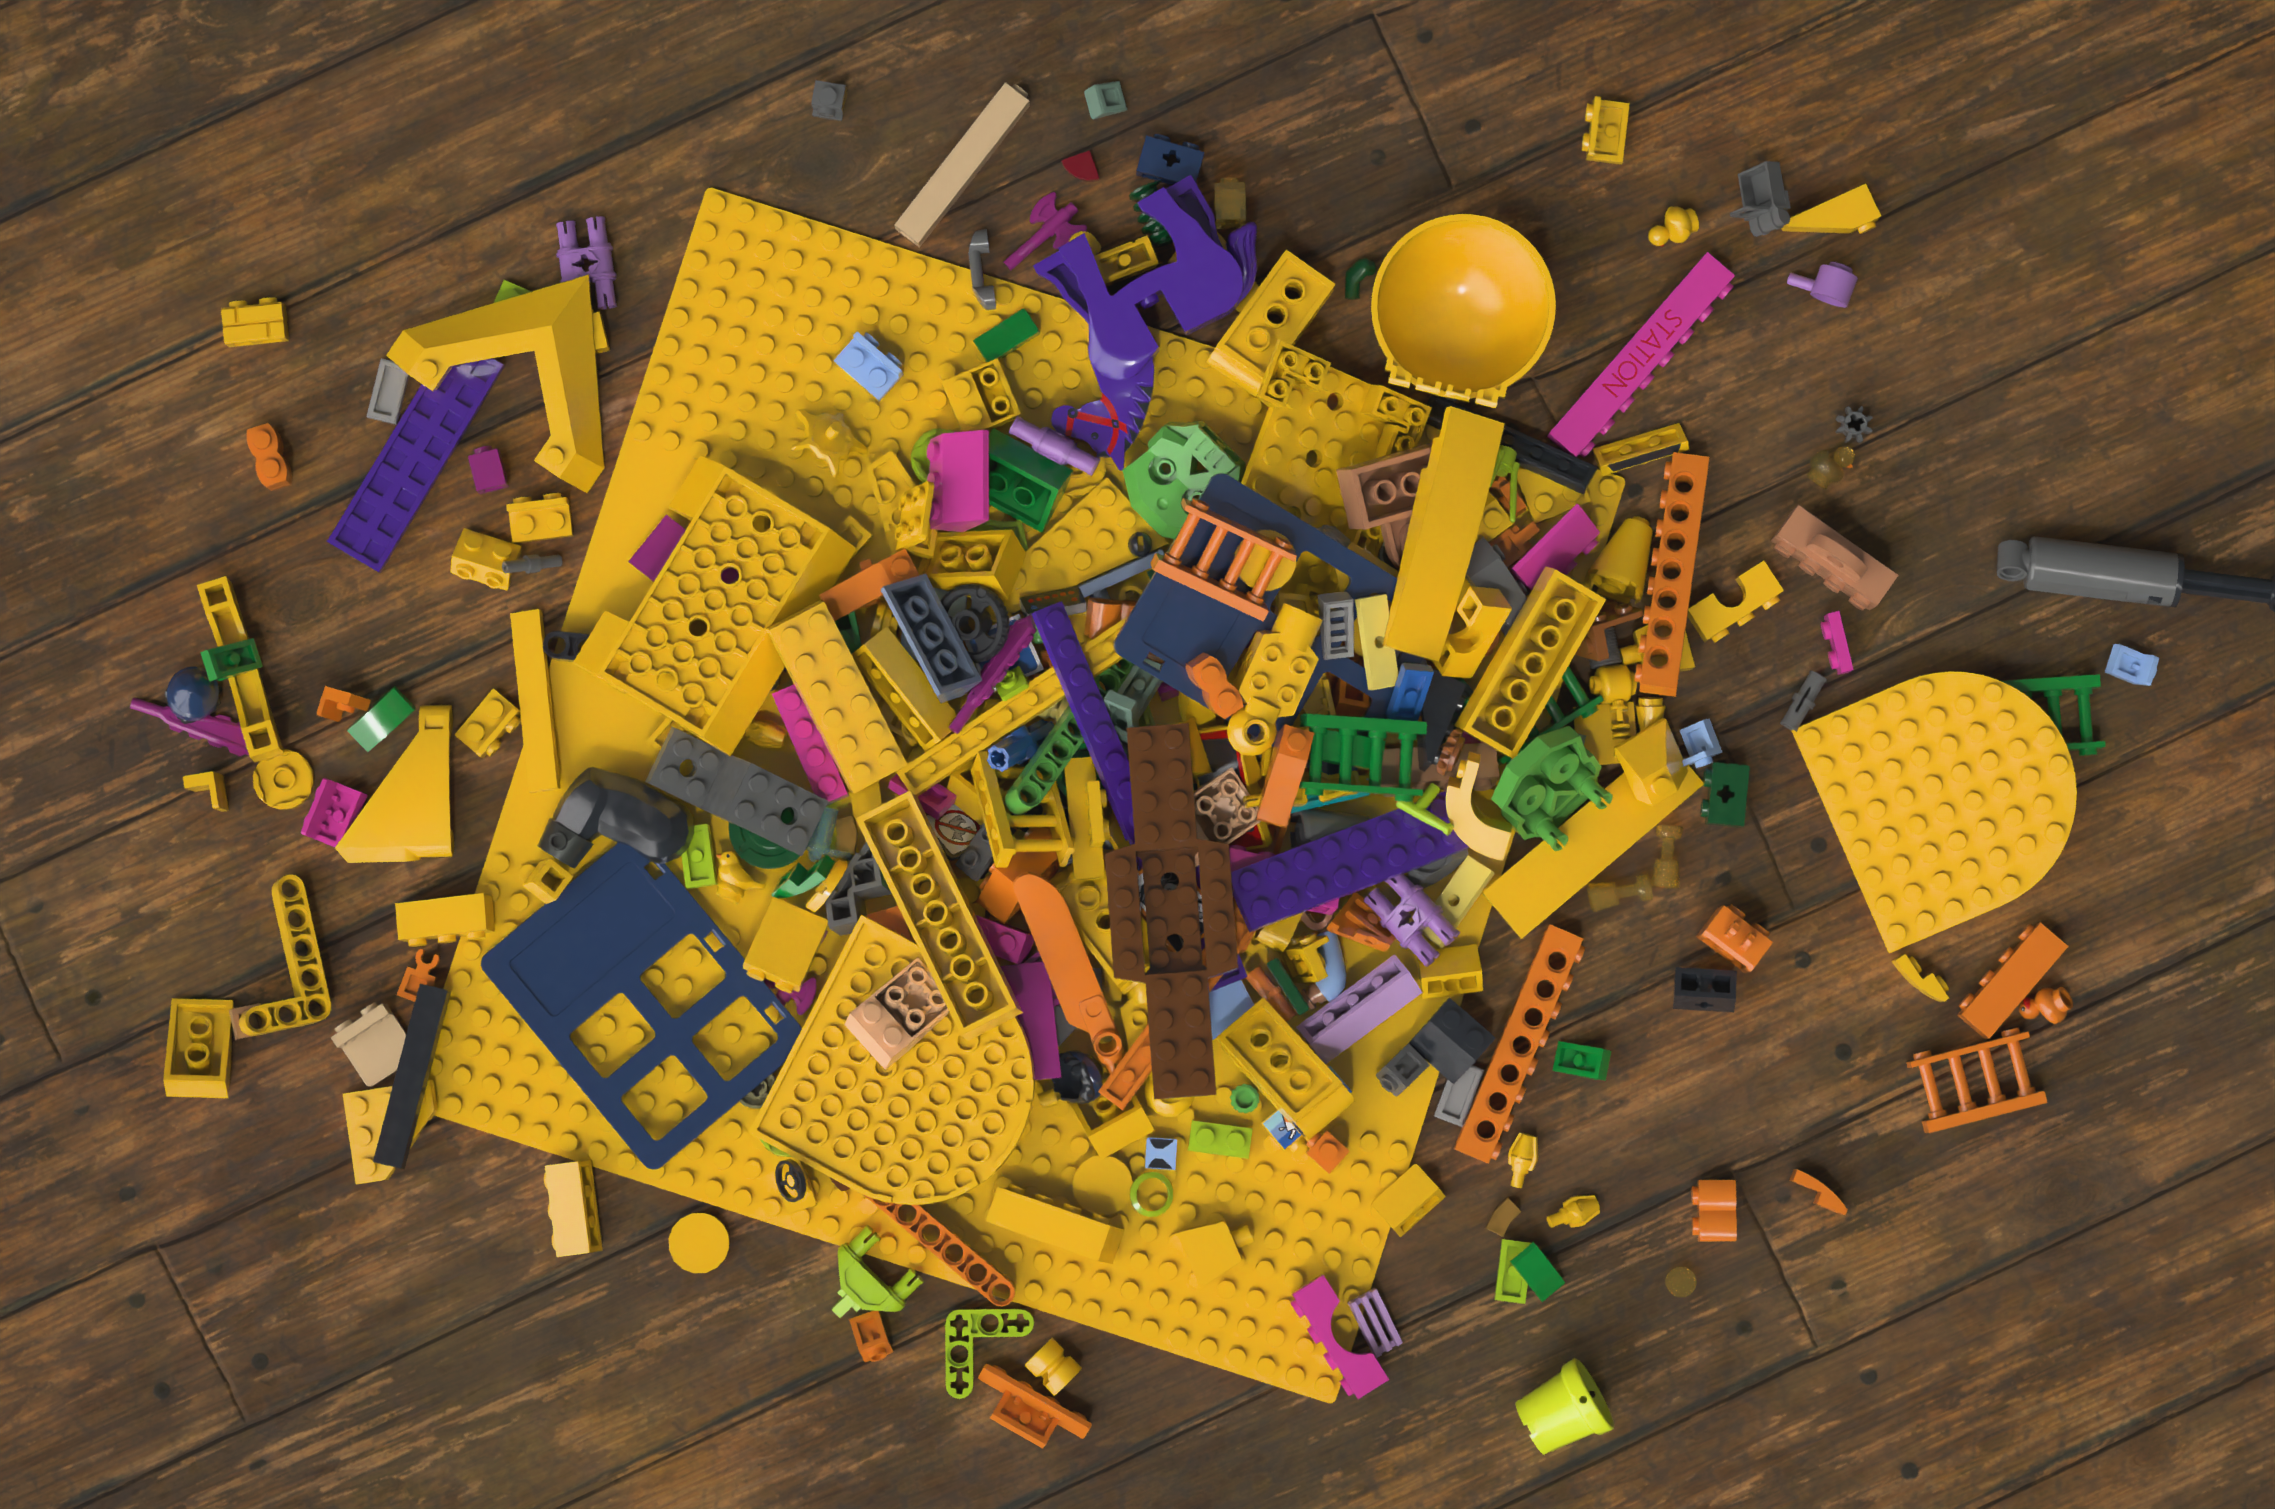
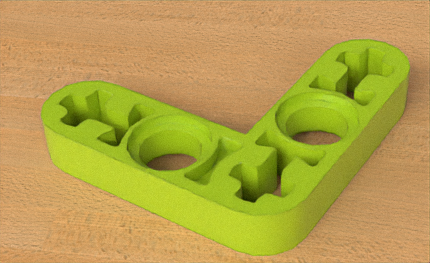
M958 1309L952 1311L946 1318L945 1323L947 1392L954 1398L962 1399L967 1397L973 1390V1337L1026 1336L1034 1327L1032 1314L1025 1309ZM1002 1313L1009 1314L1007 1320H1016L1018 1314H1023L1024 1319L1029 1320V1325L1024 1326L1021 1332L1018 1331L1017 1326H1007L1009 1332H1002L1004 1324ZM958 1314L962 1315L963 1320H968V1326H964L962 1329V1337L969 1335V1342L964 1340L950 1342V1335L957 1336V1329L955 1326H951V1320H955ZM987 1314L995 1315L999 1321L998 1328L992 1332L985 1331L981 1326L983 1316ZM956 1345H962L968 1350V1358L962 1363L955 1362L951 1358V1350ZM950 1366L956 1368L969 1366V1373L962 1372L963 1381L969 1384L968 1387L963 1389V1393H957V1389L951 1387V1382H955L957 1379V1371L951 1373Z

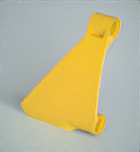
M451 705L420 706L419 732L335 847L347 863L407 862L420 860L421 857H453L454 835L450 823L449 769L450 736L453 729Z

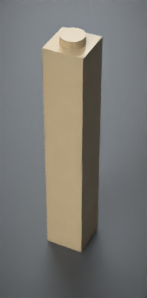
M1006 82L895 223V229L919 248L1030 107L1029 100L1026 99L1028 94L1016 84L1011 87Z

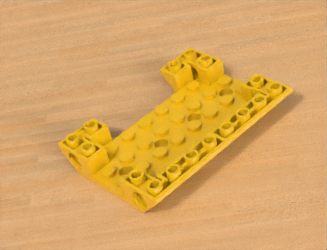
M1277 340L1257 398L1269 408L1241 483L1284 510L1293 507L1296 511V517L1315 528H1322V525L1336 527L1350 539V542L1352 541L1377 557L1383 542L1381 527L1379 525L1365 530L1349 528L1336 469L1418 447L1432 407L1385 386L1368 384L1330 367L1331 362L1282 340ZM1332 393L1338 398V404L1333 410L1327 405V399ZM1314 450L1317 454V461L1310 467L1306 462V456L1309 451ZM1304 551L1296 562V568L1291 579L1281 587L1279 592L1309 595L1313 614L1319 618L1318 595L1340 592L1335 568L1310 552ZM1276 597L1271 604L1274 608L1276 606Z
M700 455L669 505L670 509L691 521L630 622L608 611H604L573 663L624 694H630L675 721L681 728L731 757L785 668L766 628L821 600L818 595L836 585L857 548L829 527L730 468ZM759 516H766L771 521L770 528L765 532H758L753 527L754 520ZM727 568H734L739 573L738 580L733 584H726L721 579L722 572ZM695 620H702L707 624V631L702 636H694L689 631L690 624ZM663 672H670L675 676L674 685L668 689L661 688L657 682L659 675Z

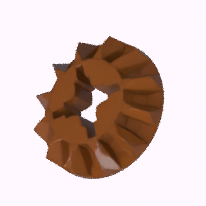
M1456 728L1450 733L1437 763V773L1445 776L1448 771H1453L1466 740L1463 737V730Z

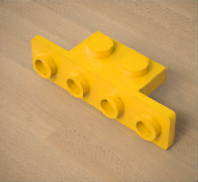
M1091 757L1071 758L1064 768L1069 830L1070 835L1075 839V852L1072 854L1073 875L1075 880L1100 879L1105 876L1102 847L1105 838L1110 836L1108 819L1103 820L1102 808L1107 807L1106 790L1100 789V781H1096L1095 766Z

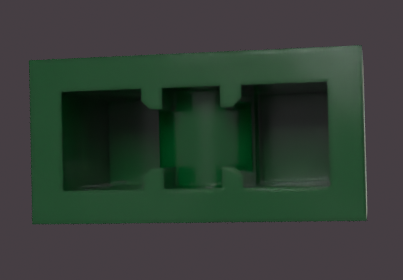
M1713 762L1710 764V769L1704 770L1703 787H1708L1707 799H1702L1700 817H1705L1706 825L1744 827L1750 766ZM1723 787H1726L1727 793H1731V798H1728L1725 803H1722V797L1717 796V792L1721 791Z

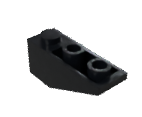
M1433 669L1434 674L1418 720L1427 722V733L1417 735L1419 769L1424 772L1432 764L1437 765L1443 750L1440 747L1443 738H1449L1455 722L1451 721L1454 712H1460L1466 696L1462 695L1466 684L1451 677L1442 676L1435 669Z

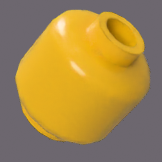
M1612 664L1599 666L1596 669L1595 675L1590 677L1589 687L1591 694L1602 696L1604 699L1601 702L1602 704H1612L1616 700H1624L1626 703L1630 700L1631 695L1635 694L1637 682H1634V672L1630 671L1626 665Z

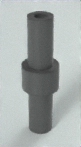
M538 554L526 555L523 559L504 561L502 563V570L505 574L525 571L527 574L537 573L544 568L560 567L562 565V558L559 554L539 557Z

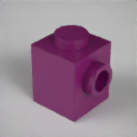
M484 446L475 449V454L468 456L476 491L479 494L509 487L502 455L498 449H492V446Z

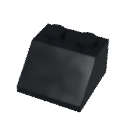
M1447 998L1411 1039L1409 1044L1452 1084H1455L1496 1038L1451 998Z

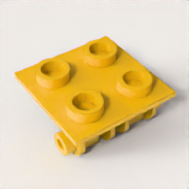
M1616 700L1612 704L1597 705L1599 710L1587 718L1583 719L1581 715L1575 718V731L1578 734L1586 735L1584 747L1595 756L1599 764H1620L1613 747L1636 734L1634 702L1625 703L1624 700Z

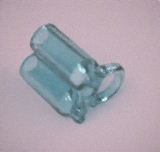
M825 808L806 849L809 851L808 858L811 862L816 863L817 860L821 859L822 855L826 854L830 857H840L847 861H851L853 858V854L830 849L839 810Z

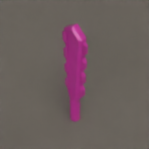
M1031 615L1016 620L1010 626L1008 639L1004 647L980 671L982 681L970 690L965 704L948 727L956 734L960 733L975 709L984 700L989 699L994 692L996 684L1004 679L1008 668L1015 664L1020 657V652L1033 640L1036 626Z
M133 697L130 709L161 718L165 723L169 724L170 729L181 733L185 730L191 738L197 740L205 738L210 745L217 748L226 746L230 753L241 757L245 754L249 755L240 722L233 723L230 717L223 715L211 717L208 715L200 721L184 724L175 716L169 706L163 707Z

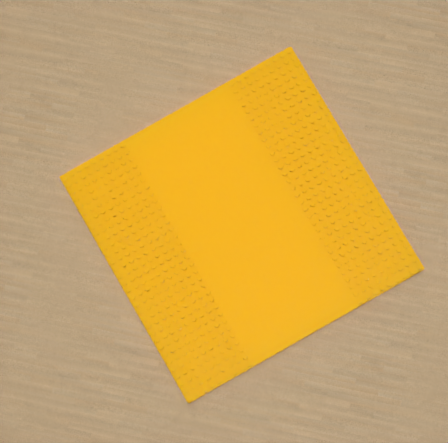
M708 188L705 191L561 631L590 635L604 611H608L630 622L654 582L628 561L666 514L684 529H687L691 521L670 509L669 505L700 455L730 468L829 527L834 532L850 515L871 533L873 537L849 562L836 585L861 572L859 562L871 559L874 565L891 556L867 466L892 450L916 486L919 485V482H922L917 478L911 465V453L917 440L924 433L932 429L941 428L962 432L942 386V381L987 363L973 340L1024 308L1040 330V334L1000 359L999 363L1021 415L1019 417L1039 428L1047 426L1055 430L1052 426L1051 418L1056 408L1068 405L1075 409H1080L1083 405L1102 398V392L1088 354V323L1064 299L983 274L984 286H994L996 309L985 310L978 302L972 290L970 269L715 188ZM1147 326L1160 351L1153 359L1155 372L1151 403L1137 438L1125 452L1124 468L1149 450L1148 442L1168 422L1186 423L1203 421L1246 463L1245 468H1247L1267 414L1268 406L1206 363L1215 347ZM857 331L862 336L866 332L870 334L880 344L877 347L879 351L885 356L890 352L902 363L900 369L904 375L880 402L834 362V359L850 343ZM802 409L815 416L822 413H829L832 416L842 413L845 425L851 429L853 437L867 448L868 454L862 455L856 451L849 452V457L839 462L837 477H833L828 463L824 459L817 458L812 450L806 448L796 451L791 450L793 445L805 439V426L795 415V411ZM1015 419L997 428L998 431L1032 448V444L1009 433ZM1426 424L1418 446L1432 443L1434 438L1440 436L1441 430ZM1314 450L1309 451L1306 456L1307 464L1312 467L1317 461V454ZM1106 458V474L1104 479L1108 477L1129 500L1123 471L1117 468L1112 458ZM1198 461L1197 470L1206 469V468ZM1163 463V471L1166 473H1170V465L1167 463ZM1597 469L1587 488L1591 502L1581 506L1600 531V534L1595 538L1599 543L1587 555L1581 552L1574 559L1577 565L1566 575L1592 590L1593 583L1590 587L1586 584L1584 580L1586 572L1606 546L1625 486V479L1611 473L1602 476L1599 469ZM1511 473L1505 476L1508 482H1510ZM1517 484V493L1519 494V496L1521 497V499H1522L1523 502L1525 503V501H1524V499H1523V496H1522V494H1521V491H1520V489H1519V487H1518V484ZM1489 489V492L1496 500L1501 497L1498 490ZM1064 494L1042 533L1022 522L1028 549L1087 495L1071 497ZM989 505V519L1017 521V519ZM1289 507L1286 510L1296 516V511L1293 507ZM1527 507L1524 513L1516 517L1511 528L1517 525L1522 530L1533 522ZM1568 512L1536 524L1541 531L1529 540L1531 545L1534 547ZM759 516L754 520L753 527L756 531L765 532L764 518H767L766 516ZM937 530V533L949 532V531ZM1163 537L1169 543V545L1161 548L1164 554L1168 551L1174 539ZM909 554L918 571L923 557ZM1521 557L1519 560H1517L1515 563L1509 566L1508 570L1510 571L1512 567L1516 565L1523 557ZM1152 568L1107 587L1106 590L1110 598L1118 600L1121 590L1127 586H1137L1144 591L1150 581L1147 571ZM1466 579L1464 580L1456 609L1471 586ZM1133 592L1126 593V600L1137 601L1140 598L1136 592L1134 595ZM884 596L879 598V601L887 602ZM1090 596L1084 598L1086 601V608L1088 605V598H1090ZM967 597L966 609H969L972 605L971 597ZM879 603L866 608L862 607L855 611L862 645L872 637L871 630ZM1270 606L1271 611L1275 614V608ZM1456 609L1450 625L1451 634L1460 632L1467 626ZM1022 611L1013 614V616L1019 614L1021 618L1025 617ZM969 617L968 623L970 628L973 629L975 628V621L972 617ZM695 620L690 624L689 631L694 636H702L707 631V624L702 620ZM900 628V631H899V634H898V639H899L900 643H901V635H902V630H901V628ZM1501 629V636L1498 644L1493 649V653L1490 656H1484L1471 679L1463 678L1473 691L1476 689L1505 638ZM558 638L554 651L555 654L565 650L566 642L564 639ZM963 640V644H964L966 650L968 651L967 646H966V644H965V642H964V640ZM1032 643L1043 666L1041 650H1046L1044 643ZM552 659L548 671L561 789L537 793L528 792L523 745L475 894L485 893L492 896L495 932L485 933L486 938L468 940L467 935L460 937L444 989L451 991L428 1079L434 1081L438 1108L434 1116L574 1161L591 1160L593 1167L838 1246L845 1243L849 1244L868 1225L873 1231L865 1240H868L875 1232L881 1239L865 1253L866 1255L975 1289L866 1196L851 1188L846 1191L839 1190L829 1176L805 1163L804 1165L817 1205L787 1214L769 1156L774 1154L765 1148L759 1138L749 1133L761 1108H749L741 1102L737 1103L663 1167L657 1170L647 1168L482 970L481 960L483 956L545 905L542 900L522 886L540 861L551 858L574 876L568 883L569 885L617 844V842L603 835L592 841L594 845L576 868L570 867L537 846L549 819L553 817L561 797L573 781L587 768L595 767L645 782L659 754L646 740L667 718L665 715L630 694H624L573 662ZM1426 659L1427 665H1431L1432 669L1437 670L1433 661ZM1117 662L1116 665L1121 668L1120 663ZM782 671L780 685L775 690L770 691L754 717L753 722L757 721V719H768L786 729L772 693L794 684L788 671L786 673ZM661 673L657 680L658 685L664 689L672 687L675 683V676L671 673ZM1562 678L1552 693L1555 701H1557L1563 682ZM1099 681L1102 689L1106 691L1104 684ZM969 690L967 693H965L963 696H968V694L970 693V690ZM1156 691L1149 703L1155 725L1176 724L1183 721L1179 709V696L1162 702L1158 691ZM996 693L994 695H991L989 698L1001 697L999 696V693ZM961 697L947 701L957 714L960 711ZM1545 707L1535 723L1538 731L1549 725L1551 716ZM1215 714L1217 726L1224 725L1223 718ZM1037 716L1029 721L1026 727L1044 718ZM1050 717L1044 719L1048 722L1052 721L1054 725L1056 724L1055 719H1052ZM1068 725V729L1070 732L1072 730V727ZM953 731L950 732V733H949L946 737H944L941 741H943L944 739H946L947 737H949L950 735H952L954 732H953ZM891 732L892 735H893V737H894V739H895V741H896V740H897V738L895 737L896 734L893 733V732ZM789 733L782 748H761L750 743L746 734L743 735L732 754L733 756L753 763L814 794ZM1387 733V738H1384V741H1386L1385 749L1401 748V740L1398 739V734ZM1413 740V747H1417V740ZM921 745L917 746V748L913 747L906 760L908 764L924 753ZM1052 747L1055 756L1059 757L1057 750ZM1496 750L1497 757L1502 755V753ZM686 759L680 764L679 770L683 776L690 774L693 770V763L690 759ZM1506 763L1498 765L1499 779L1496 785L1491 788L1494 791L1503 774ZM896 772L879 780L882 805L900 796L888 788L889 782L897 774ZM1263 776L1258 781L1261 790L1264 787L1266 776ZM946 777L941 780L940 785L947 789L950 778ZM651 785L663 794L686 805L694 817V825H710L718 883L721 881L718 875L720 861L716 855L725 851H732L737 855L740 864L753 880L766 884L765 889L751 888L745 890L744 897H741L738 904L716 895L719 888L717 885L687 889L744 959L749 952L773 898L771 894L782 876L798 862L808 870L826 854L832 860L840 857L848 863L855 855L852 853L836 852L837 832L834 820L853 816L850 792L847 786L846 789L849 796L826 806L814 830L811 842L802 856L787 866L777 869H763L749 864L738 855L730 840L728 821ZM1374 793L1318 807L1369 816L1370 819L1399 809L1396 807L1397 801H1395V797H1385L1383 794ZM1413 796V802H1417L1421 796ZM1039 803L1038 805H1041V806L1043 807L1042 815H1044V814H1045L1044 805H1043V803ZM854 819L858 834L856 852L859 853L867 841L856 819ZM1290 819L1279 854L1292 849L1290 832H1295L1296 822H1290ZM1015 828L1017 831L1013 836L1016 839H1025L1023 836L1026 832ZM1511 829L1503 861L1487 857L1470 847L1468 848V855L1495 873L1484 890L1502 875L1515 834L1513 829ZM1103 848V859H1104V869H1105V870H1106L1105 853L1114 851V849L1107 850V849H1104V848ZM680 856L665 863L686 888L682 857ZM958 859L951 862L949 860L957 879H971L955 865ZM650 862L644 867L654 880L664 875L654 862ZM1462 863L1440 881L1423 888V891L1434 903ZM1060 867L1055 875L1066 867ZM988 872L983 879L992 873ZM1385 881L1357 891L1365 899L1366 896L1370 897L1369 893L1372 890L1379 888L1380 892L1394 906H1398L1401 903V897ZM812 889L792 897L780 898V900L827 919L825 902L815 913L805 907L806 899ZM1482 892L1456 928L1460 931L1458 937L1454 936L1455 940L1447 946L1444 945L1443 948L1477 944L1479 948L1492 904ZM1353 893L1339 898V911ZM892 894L865 900L867 914L898 906ZM1460 899L1456 900L1453 903V906H1456L1459 903ZM1022 909L1006 923L1031 933ZM1305 911L1309 912L1317 923L1322 922L1326 914ZM1415 911L1409 912L1411 914V917L1408 923L1414 922L1412 917L1415 914ZM990 914V920L1000 922L992 914ZM1300 919L1292 937L1299 934L1306 936L1311 933L1318 935V931L1308 928ZM1110 922L1105 925L1104 929L1110 928ZM828 926V933L820 945L804 981L805 983L810 978L816 979L817 989L812 1005L803 1015H799L793 998L790 999L789 1003H786L785 1008L802 1028L851 934L840 936L829 929ZM712 932L705 938V941L715 952L724 947ZM690 934L641 975V981L669 1015L677 1019L725 979L726 973L697 937ZM1338 935L1346 969V985L1343 992L1394 954L1407 968L1421 989L1417 956L1409 948H1402L1397 939H1395L1386 952ZM1424 937L1434 949L1441 948L1429 939H1427L1426 937ZM1035 941L1033 942L1028 958L1032 957L1035 953L1038 952ZM1269 946L1253 954L1247 951L1239 954L1247 975L1256 967L1261 966V969L1276 987L1280 986L1267 967V963L1274 958H1278L1289 975L1280 953ZM1090 951L1087 956L1092 968H1101V964ZM996 956L1000 966L1016 964ZM1102 975V993H1103L1104 980H1103V975ZM1245 978L1241 979L1255 1005L1262 998ZM1313 982L1294 983L1299 992L1303 989L1308 991L1309 985ZM770 989V990L774 993V995L776 996V993H777L778 990H777V989ZM1282 990L1280 993L1284 996V998L1288 1001V1003H1289V1004L1291 1005V1007L1294 1009L1293 1005L1291 1004V1002L1289 1001V999H1288L1287 996L1285 995L1284 991ZM620 993L572 1032L570 1037L601 1077L607 1078L652 1041L656 1033L623 993ZM1122 993L1121 1001L1106 1000V1003L1127 1053L1129 1047L1120 1008L1128 1000L1126 994ZM1421 993L1326 1064L1327 1066L1331 1064L1353 1089L1354 1092L1351 1095L1355 1099V1102L1319 1131L1323 1134L1327 1130L1350 1151L1330 1174L1306 1154L1309 1149L1306 1145L1307 1140L1294 1152L1290 1148L1283 1151L1260 1123L1277 1108L1223 1051L1218 1038L1213 1039L1217 1095L1194 1097L1192 1105L1184 1113L1165 1117L1157 1114L1149 1107L1145 1098V1085L1149 1078L1148 1076L1135 1095L1154 1131L1109 1156L1117 1158L1126 1165L1131 1173L1133 1182L1138 1176L1147 1172H1157L1164 1175L1172 1185L1173 1200L1170 1207L1163 1214L1155 1217H1148L1138 1213L1132 1206L1130 1199L1125 1207L1115 1214L1104 1216L1110 1219V1225L1124 1229L1113 1264L1096 1261L986 1222L997 1187L1007 1189L1009 1184L1026 1189L1025 1195L1035 1199L1036 1194H1040L1054 1199L1052 1205L1063 1208L1066 1203L1081 1208V1215L1089 1218L1092 1217V1214L1083 1209L1075 1199L1072 1183L1074 1174L1081 1163L1090 1157L1099 1155L1070 1102L1061 1100L1060 1093L1055 1092L1058 1105L1044 1108L1034 1089L1032 1110L1022 1138L1010 1157L990 1178L962 1195L936 1203L920 1205L1014 1284L1016 1291L1012 1302L1326 1403H1333L1337 1398L1341 1385L1339 1381L1343 1379V1375L1338 1367L1334 1370L1331 1369L1323 1354L1328 1352L1322 1342L1316 1344L1307 1331V1328L1311 1326L1305 1315L1299 1318L1290 1302L1295 1300L1292 1293L1323 1274L1340 1300L1331 1318L1332 1334L1342 1348L1351 1352L1359 1325L1348 1302L1371 1290L1391 1227L1375 1210L1372 1202L1409 1169L1439 1071L1429 1064L1430 1066L1397 1097L1382 1087L1376 1074L1411 1041L1447 998H1451L1460 1006L1464 994L1423 999ZM745 996L738 998L693 1037L694 1045L725 1081L733 1079L778 1040L777 1033ZM1328 1000L1322 1004L1319 1002L1315 1003L1316 1008L1313 1010L1308 1008V1011L1300 1016L1299 1014L1295 1015L1287 1022L1307 1045L1308 1043L1297 1029V1026L1328 1004ZM772 1004L765 1010L766 1014L775 1024L784 1019ZM1076 1028L1059 1046V1053L1078 1050L1089 1054L1099 1062L1087 1031ZM1104 1036L1099 1042L1103 1044L1108 1043L1113 1037ZM1262 1042L1257 1047H1262L1267 1042ZM670 1056L624 1094L622 1101L650 1136L658 1141L701 1106L708 1096L678 1058ZM1282 1063L1278 1065L1277 1068H1282L1287 1063ZM1101 1064L1103 1067V1079H1105L1109 1075L1105 1065ZM783 1065L773 1073L776 1078L780 1073ZM1051 1079L1038 1080L1043 1091L1054 1090ZM1242 1084L1251 1085L1259 1094L1258 1107L1246 1114L1235 1110L1234 1106L1231 1105L1232 1100L1230 1099L1232 1091ZM1192 1120L1253 1128L1249 1159L1188 1151ZM1147 1138L1177 1139L1175 1170L1145 1168ZM1148 1178L1139 1185L1137 1200L1143 1209L1156 1211L1163 1207L1167 1201V1187L1161 1180ZM905 1204L900 1208L899 1215L905 1222L913 1221L916 1217V1209L912 1205ZM1221 1221H1226L1230 1232L1247 1225L1254 1242L1238 1249L1242 1261L1205 1286L1200 1287L1177 1233ZM928 1224L924 1227L923 1237L926 1240L933 1242L939 1238L940 1231L936 1225ZM950 1244L946 1249V1255L951 1261H959L963 1256V1249L958 1244ZM977 1263L971 1266L969 1273L972 1279L981 1281L985 1279L987 1270L984 1265ZM999 1283L994 1286L993 1295L1008 1299L1010 1288L1006 1284ZM1360 1303L1358 1306L1363 1315L1365 1308L1363 1304Z

